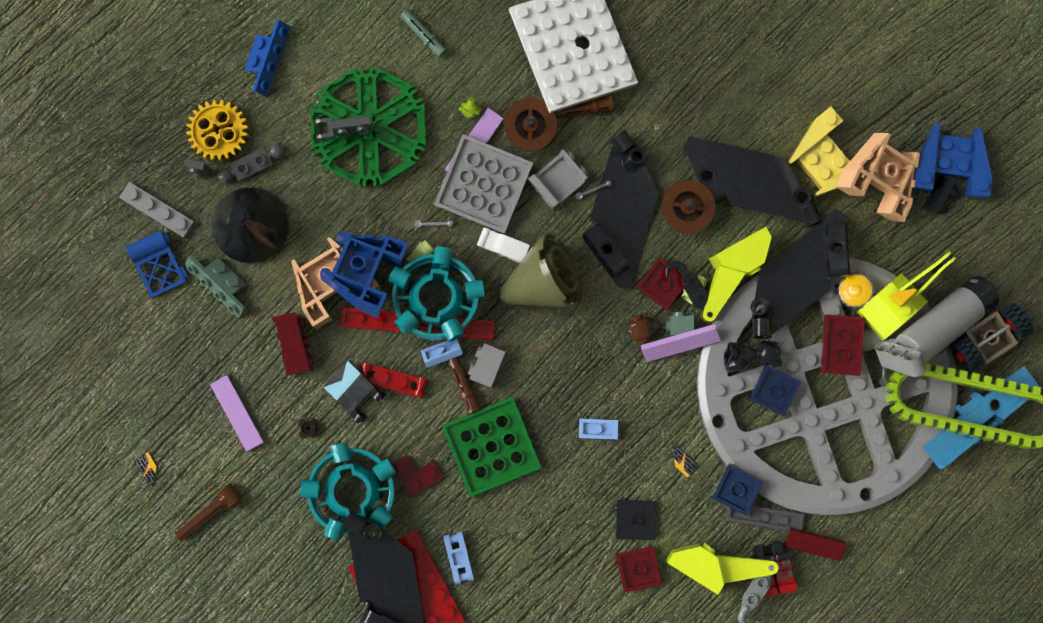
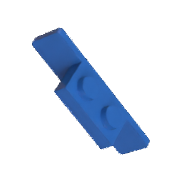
M276 20L271 37L256 35L245 70L249 73L258 74L253 91L264 97H267L291 29L289 25L281 20Z

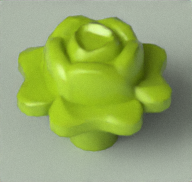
M468 98V102L461 103L459 110L467 118L475 117L482 111V108L475 104V98Z

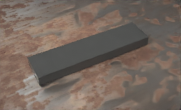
M752 505L748 515L745 516L727 506L725 521L789 531L790 527L802 530L805 514Z

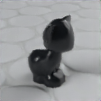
M763 340L758 344L757 349L746 346L738 347V344L735 342H729L723 356L727 372L745 370L756 359L764 365H770L771 367H780L783 364L780 358L781 350L775 341Z

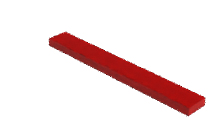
M342 307L341 327L402 332L394 323L398 319L395 312L382 311L378 319L356 308ZM426 315L428 317L437 318V316ZM457 318V320L461 325L466 320V318ZM472 319L470 324L463 330L464 335L461 338L493 340L495 321ZM419 323L417 330L428 333V327ZM432 328L431 334L442 333L441 328Z

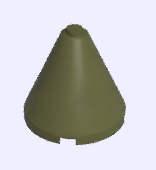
M547 233L539 237L503 284L499 296L504 303L508 305L572 308L583 302L584 288L579 289L578 281L582 279L578 265L562 240L556 242L553 239L555 234Z

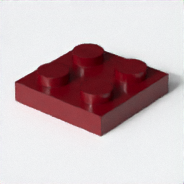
M659 257L636 288L667 311L683 290L682 277L679 271L672 268L669 271L670 278L667 279L665 268L668 263Z
M654 546L616 553L624 593L662 585Z

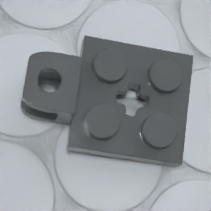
M370 116L333 121L332 117L315 120L316 126H328L329 133L317 135L319 142L336 140V136L348 138L351 137V134L359 133L360 136L369 135L371 131H374V125Z

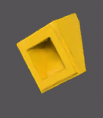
M913 288L895 292L889 298L898 307H901L917 290Z

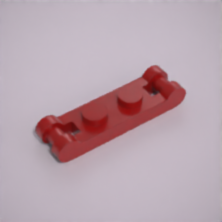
M362 362L361 372L367 378L370 370L375 371L373 379L368 378L374 385L424 399L425 393L423 391L429 380ZM412 382L418 383L416 390L411 389Z

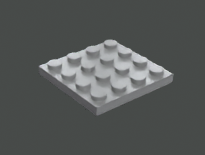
M462 134L434 205L505 234L533 162Z

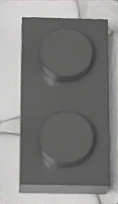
M185 158L184 167L193 176L204 178V175L210 176L212 169L207 164Z

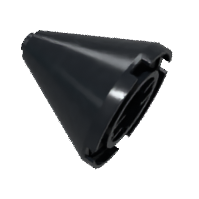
M255 187L237 189L226 195L217 205L212 218V233L217 246L228 257L241 263L255 264L273 257L285 244L289 232V219L283 204L270 192Z

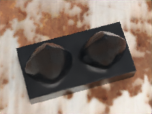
M940 175L922 208L927 212L948 213L949 208L946 199L960 198L959 189L955 185L957 180L952 176Z

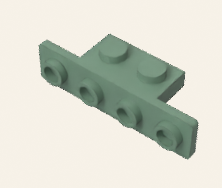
M190 255L185 264L187 270L195 275L201 284L214 294L217 300L222 301L232 314H235L238 318L241 317L245 307L233 295L241 290L245 283L219 257L204 268Z

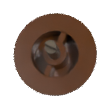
M536 98L521 99L511 105L505 114V135L511 144L521 150H540L546 147L556 134V115L554 112L549 114L546 103Z
M679 181L666 191L662 199V214L665 221L674 230L682 233H696L703 230L709 225L715 214L716 207L713 194L704 184L698 181Z

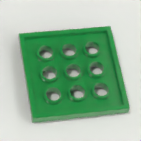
M513 396L441 425L470 497L542 468ZM505 416L508 424L505 427H499L496 423L498 417ZM482 423H486L490 427V431L486 435L479 432V426ZM465 430L470 431L472 434V439L469 442H464L461 439V433ZM506 434L514 435L515 442L512 445L504 443V436ZM489 441H494L497 444L495 452L491 453L486 450V444ZM472 448L479 451V457L475 460L468 457V452ZM520 452L522 454L521 462L514 463L511 460L512 453ZM496 459L503 460L504 468L502 470L494 469L493 462ZM479 466L484 467L487 471L486 475L482 478L477 477L475 474V470Z

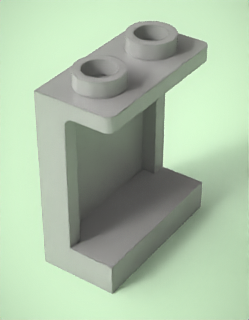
M562 150L558 156L539 172L528 178V182L552 210L588 180L586 176L588 175L587 171L582 166H577L574 162L576 160L569 151L566 153Z

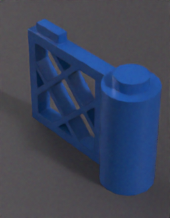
M162 230L126 246L127 252L135 264L151 298L187 282L185 278L188 277L184 266L179 267L169 243L172 241L169 234ZM168 253L171 259L168 267L158 263L161 255ZM146 262L154 264L151 275L143 272L142 264ZM157 266L167 269L164 279L154 276ZM170 270L177 272L181 280L175 283L167 281ZM152 279L163 282L160 290L153 292L150 286Z

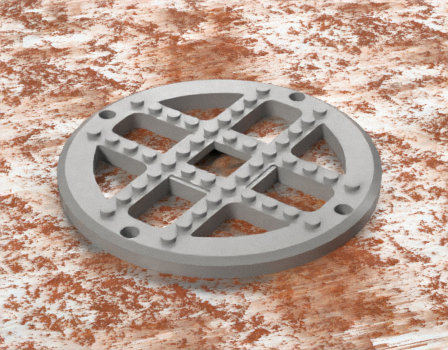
M849 258L850 273L858 271L871 277L875 289L873 296H876L897 277L869 262ZM759 275L753 277L727 300L716 319L712 322L711 325H716L721 341L702 346L697 372L699 410L704 428L718 456L726 466L730 463L764 480L758 493L760 496L785 508L818 515L855 513L883 504L904 492L933 463L922 447L941 432L934 429L935 422H933V426L930 428L922 427L923 419H921V423L917 426L912 438L895 459L881 419V410L885 406L894 403H886L885 399L886 395L892 393L885 391L886 385L874 388L863 354L861 375H844L852 397L816 408L804 372L821 367L822 342L796 350L788 325L778 330L769 339L778 343V347L781 350L780 358L783 363L780 367L772 368L801 381L789 407L792 417L747 432L741 431L738 428L730 405L731 399L738 394L753 390L765 365L729 377L725 369L723 356L728 343L737 342L744 327L752 318L750 305L755 299ZM843 277L831 278V289L816 301L823 322L826 314L845 316L835 285L839 286V282ZM926 303L884 341L872 329L864 331L862 352L874 349L879 343L886 342L890 337L897 338L899 334L931 310L930 306ZM759 305L756 308V312L764 311L765 305ZM949 346L928 362L931 363L930 371H932L935 365L944 366L943 374L944 370L948 367L956 369L955 359ZM910 376L902 382L900 386L901 400L926 393L922 412L954 418L957 384L922 376ZM715 416H720L723 419V424L720 427H716L713 424ZM858 420L874 464V470L867 477L846 483L839 474L825 430ZM795 436L803 438L816 471L819 485L804 483L783 475L761 460L754 451ZM862 489H867L870 494L865 500L860 497Z

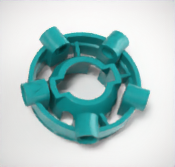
M435 247L434 254L420 256L409 262L403 269L395 266L388 281L394 284L392 303L398 318L394 323L405 335L410 332L425 340L440 341L448 339L449 342H452L464 335L463 330L474 318L479 298L485 297L483 281H476L471 271L462 262L451 257V249ZM432 266L433 269H431L430 273L421 276L413 283L408 296H399L400 292L405 294L413 280L412 274L420 269ZM450 269L459 273L467 281L465 282L467 304H472V308L463 306L464 296L462 289L455 279L449 276ZM441 281L450 288L452 294L451 301L446 308L438 311L437 318L426 316L427 309L422 306L419 300L420 289L425 283ZM399 302H408L410 312L406 310L401 314ZM461 312L469 313L466 320L460 325L457 318ZM419 323L428 327V333L417 330ZM432 328H441L442 333L431 334Z
M347 442L330 446L332 453L326 455L316 464L309 480H302L300 487V497L307 498L312 514L326 528L324 535L340 541L342 535H348L347 528L343 527L345 521L335 517H331L330 520L327 519L319 507L327 504L332 512L345 519L348 517L350 510L337 502L334 496V488L338 480L341 479L342 470L349 471V468H351L352 475L362 479L367 487L366 498L360 505L361 512L356 511L357 514L361 516L369 514L373 511L372 507L375 502L379 501L381 491L389 490L386 507L381 504L369 517L372 522L378 523L384 529L393 518L389 513L395 496L392 476L397 472L388 458L382 461L378 456L367 450L349 448ZM352 453L360 454L374 460L377 465L372 467L373 472L363 468L362 464H347L346 460L353 459ZM331 460H334V463L343 462V465L336 467L331 472L330 477L325 482L324 497L326 501L318 505L316 498H321L322 480H317L320 472ZM379 480L381 482L388 480L389 487H380ZM370 527L367 530V532L374 529L375 527Z

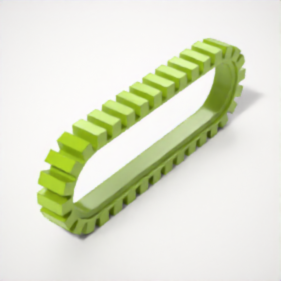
M931 363L925 364L926 372L921 375L922 377L1029 399L1043 404V391L1040 394L1041 387L1038 386L1029 388L1028 384L1021 383L1016 388L1017 382L1009 380L1004 385L1005 379L996 378L992 382V377L986 375L981 377L979 381L980 374L977 373L969 374L967 379L968 371L960 370L955 376L956 369L949 367L944 370L943 374L944 366L935 365L932 371H930ZM895 371L888 379L891 382L887 383L885 391L892 394L885 396L886 403L894 402V405L889 409L893 414L900 410L898 418L902 421L908 420L910 416V424L919 425L921 419H923L922 427L930 428L933 426V422H935L934 429L941 431L945 429L947 424L946 432L955 433L959 427V435H969L971 430L970 437L972 438L982 437L983 432L982 440L991 441L994 440L995 436V443L1003 444L1007 440V445L1009 446L1019 445V448L1023 449L1031 448V446L1032 449L1043 448V435L1030 436L910 409L902 402L900 397V386L910 376Z

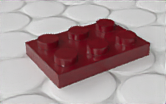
M828 314L824 316L820 373L861 375L865 318Z

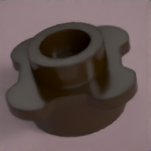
M301 419L299 421V436L301 438L306 436L314 438L318 435L316 430L318 421L316 419Z

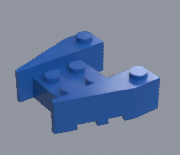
M940 122L934 124L919 152L918 168H915L913 179L916 180L915 188L912 187V191L928 193L933 190L935 175H945L967 179L965 198L979 200L989 198L991 195L992 174L982 129L978 127L972 131L970 139L939 135Z
M338 232L336 243L344 247L333 272L322 268L320 279L359 311L379 319L386 302L387 293L370 286L381 261L399 268L401 267L409 243L392 236L376 237L370 234L364 236Z

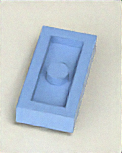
M447 340L421 350L427 368L463 354L458 340L452 342Z
M579 419V438L618 440V420Z

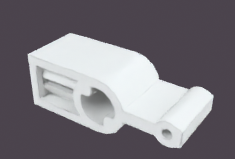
M483 228L477 246L518 263L522 261L530 248L529 244L487 228Z

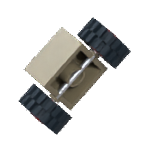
M1011 303L999 311V313L998 311L989 312L953 341L949 347L958 364L960 363L965 371L972 372L979 366L988 364L1017 345V340H1021L1033 332V324L1028 319L1027 313L1025 314L1019 305Z

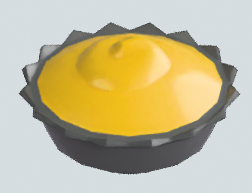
M856 271L855 273H850V276L842 278L837 291L839 293L838 297L843 304L856 309L863 308L874 297L875 289L871 277Z

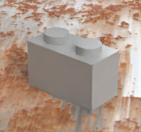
M485 343L483 347L479 346L475 357L478 358L475 365L471 364L468 375H471L470 380L491 388L506 352Z

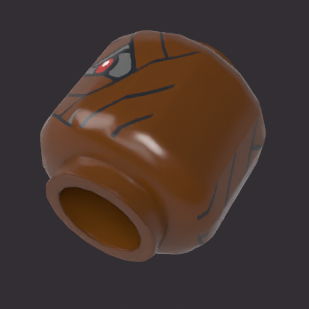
M643 314L632 316V321H629L627 324L631 340L637 343L651 340V336L654 335L651 319L643 317Z

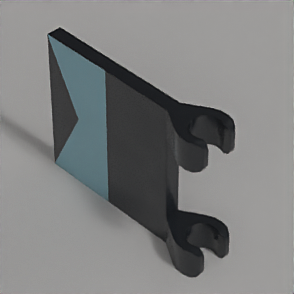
M347 360L324 386L347 410L356 423L363 422L366 419V415L358 410L357 407L369 393L375 401L383 400L385 397V393L377 388L350 360Z

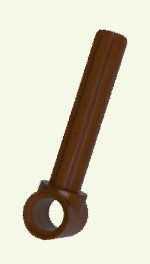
M229 483L217 493V499L175 532L176 538L180 542L184 541L223 508L230 509L243 499L242 496Z

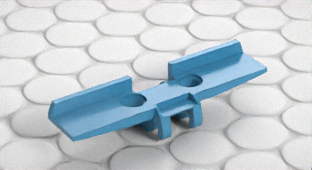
M1022 366L1004 380V385L1009 380L1017 382L1016 388L1021 383L1028 384L1029 388L1032 386L1040 387L1025 366ZM992 391L982 397L979 393L973 392L969 395L972 400L963 407L957 405L955 412L960 414L957 420L980 425L992 417L993 420L985 426L995 428L998 425L1001 426L1005 418L1029 399ZM993 400L999 402V408L995 411L991 408ZM959 427L955 433L946 432L945 428L922 448L936 466L942 469L973 444L978 445L983 438V432L982 437L972 438L970 437L971 430L969 435L963 436L958 434Z

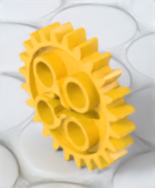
M213 99L212 105L206 101L205 108L198 105L200 111L193 110L196 116L189 117L192 124H186L191 129L186 134L192 136L188 139V142L194 143L191 148L193 150L198 149V155L204 153V159L210 156L213 162L216 157L222 162L223 156L230 160L229 154L231 153L236 157L235 150L242 151L240 144L246 145L243 138L249 137L244 132L249 127L243 125L247 122L246 118H241L244 115L243 112L237 113L239 109L237 106L231 109V102H228L225 106L223 100L217 104L216 100ZM221 115H227V120L225 122H219V117ZM209 121V127L201 129L202 123ZM217 127L220 128L219 134L215 133ZM234 132L233 139L226 140V134ZM210 139H216V144L213 147H208Z

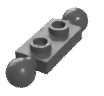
M280 144L272 145L268 152L263 147L230 163L232 169L221 170L218 173V180L222 184H229L232 182L233 177L236 176L237 180L240 181L272 165L271 158H282L285 150Z

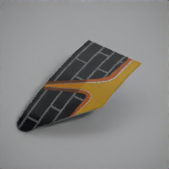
M675 445L673 447L675 467L688 478L698 465Z
M147 452L134 461L149 486L152 487L157 466Z

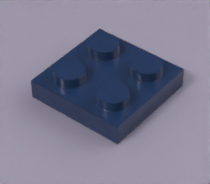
M765 365L748 400L785 417L801 381Z
M729 463L712 499L747 516L764 480Z

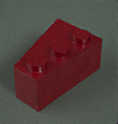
M296 312L272 317L273 323H276L278 334L276 335L277 339L280 340L281 354L287 375L291 376L312 371L311 366H314L312 354L309 355L307 347H310L308 336H305L303 331L306 328L304 317H300Z

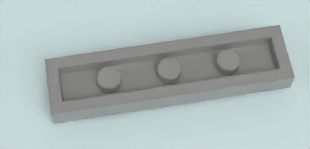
M131 182L127 184L119 197L183 238L187 236L195 223Z

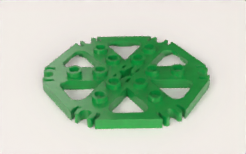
M360 66L359 75H357L356 67L320 89L319 91L324 93L325 96L321 93L316 94L317 97L321 98V102L317 104L312 101L311 103L318 110L310 107L311 150L314 151V156L318 154L323 155V158L318 161L320 165L328 161L325 165H322L328 171L361 187V180H363L364 188H367V181L372 180L373 186L376 188L377 179H379V187L416 165L417 162L412 161V157L416 161L420 160V157L416 156L415 152L417 150L425 151L418 144L426 147L425 103L419 105L423 102L422 97L418 100L413 99V96L418 93L417 89L412 90L415 88L414 86L376 67L375 74L372 66H370V72L365 74L363 73V67ZM379 81H386L401 90L400 96L377 109V83ZM349 82H355L357 84L358 110L335 99L333 96L334 92ZM409 113H414L417 115L418 135L412 139L389 126ZM323 116L332 117L333 120L370 116L374 125V131L370 132L369 137L368 135H363L362 137L359 133L351 134V137L348 138L336 136V140L319 142L317 140L319 126H316L315 120ZM379 144L401 155L404 159L403 163L388 173H382L379 170ZM359 145L360 171L358 174H351L336 165L335 162L338 157Z

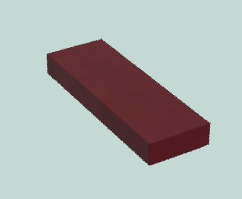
M791 527L784 542L786 548L841 561L847 545L846 541Z

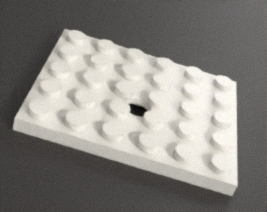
M531 0L509 8L510 15L549 114L638 84L605 0ZM583 36L589 40L590 45L587 49H582L576 46L575 40Z

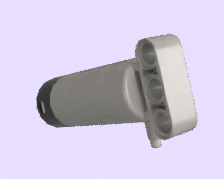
M981 276L969 278L899 334L897 338L890 337L886 342L879 343L875 350L881 366L912 377L924 374L926 372V363L998 305L999 295L996 288L991 282Z

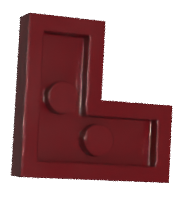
M407 455L392 464L397 472V477L411 498L444 477L434 460L418 471Z

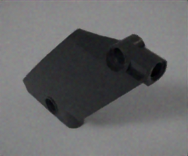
M624 130L610 142L612 148L600 183L602 185L607 180H612L613 185L598 190L590 216L595 225L585 231L582 237L618 287L631 288L659 193L645 164V151L637 147L626 130ZM632 155H636L639 158V162L634 161ZM602 247L608 248L610 254H605L602 251Z
M688 137L684 145L685 152L699 182L704 184L713 194L715 204L728 198L731 206L804 222L807 228L822 221L811 193L806 190L784 158L714 141ZM711 172L713 174L712 180L704 181L703 175ZM802 193L808 195V200L805 203H800L797 200L798 196Z
M835 209L795 243L760 267L755 299L750 305L753 338H772L774 333L791 322L831 289V278L850 276L847 218L844 213ZM837 246L843 247L840 253H834V248ZM759 305H765L764 311L756 312V308Z
M350 511L343 527L348 530L359 601L367 605L359 623H424L413 552L384 531L378 523H374ZM370 527L378 529L379 534L376 537L368 535L367 530Z

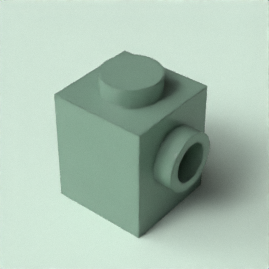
M674 312L673 316H670L669 320L666 321V332H669V336L694 330V315L685 316V312Z

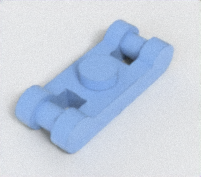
M462 531L456 532V535L449 536L448 534L443 536L455 585L461 584V581L474 580ZM459 542L460 548L453 549L452 543ZM465 567L466 572L459 574L458 569Z

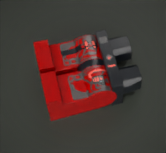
M782 541L772 542L773 552L767 554L763 544L753 546L754 556L751 558L773 560L778 565L777 573L770 576L771 585L764 597L778 595V592L783 594L798 591L792 572L789 552L785 550Z

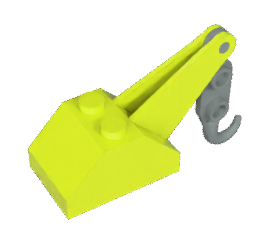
M698 543L672 549L666 559L668 564L717 595L723 588L724 583L753 578L742 597V605L738 614L739 623H747L745 621L747 613L760 604L771 585L770 576L778 571V565L773 560L716 555L714 548L706 543L703 546Z

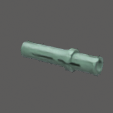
M409 9L401 14L400 18L406 22L424 42L423 44L429 47L438 58L447 52V49L436 39L437 36L434 33L431 34ZM412 21H414V23L422 30L421 32H420L419 29L412 23ZM426 35L433 41L435 46L425 37Z

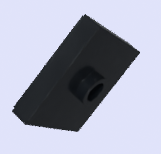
M617 500L616 539L655 540L656 501Z

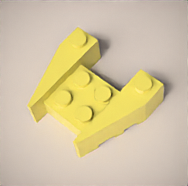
M831 106L811 123L787 162L791 165L796 161L819 188V191L812 196L813 198L838 189L836 187L843 169L850 162L827 135L843 121Z

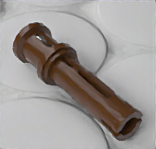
M609 95L608 98L593 99L556 111L557 118L592 112L595 115L603 111L614 112L612 95Z
M459 357L447 360L461 393L459 398L463 400L467 409L466 414L468 415L483 409L482 406H479L476 399V391L471 389Z

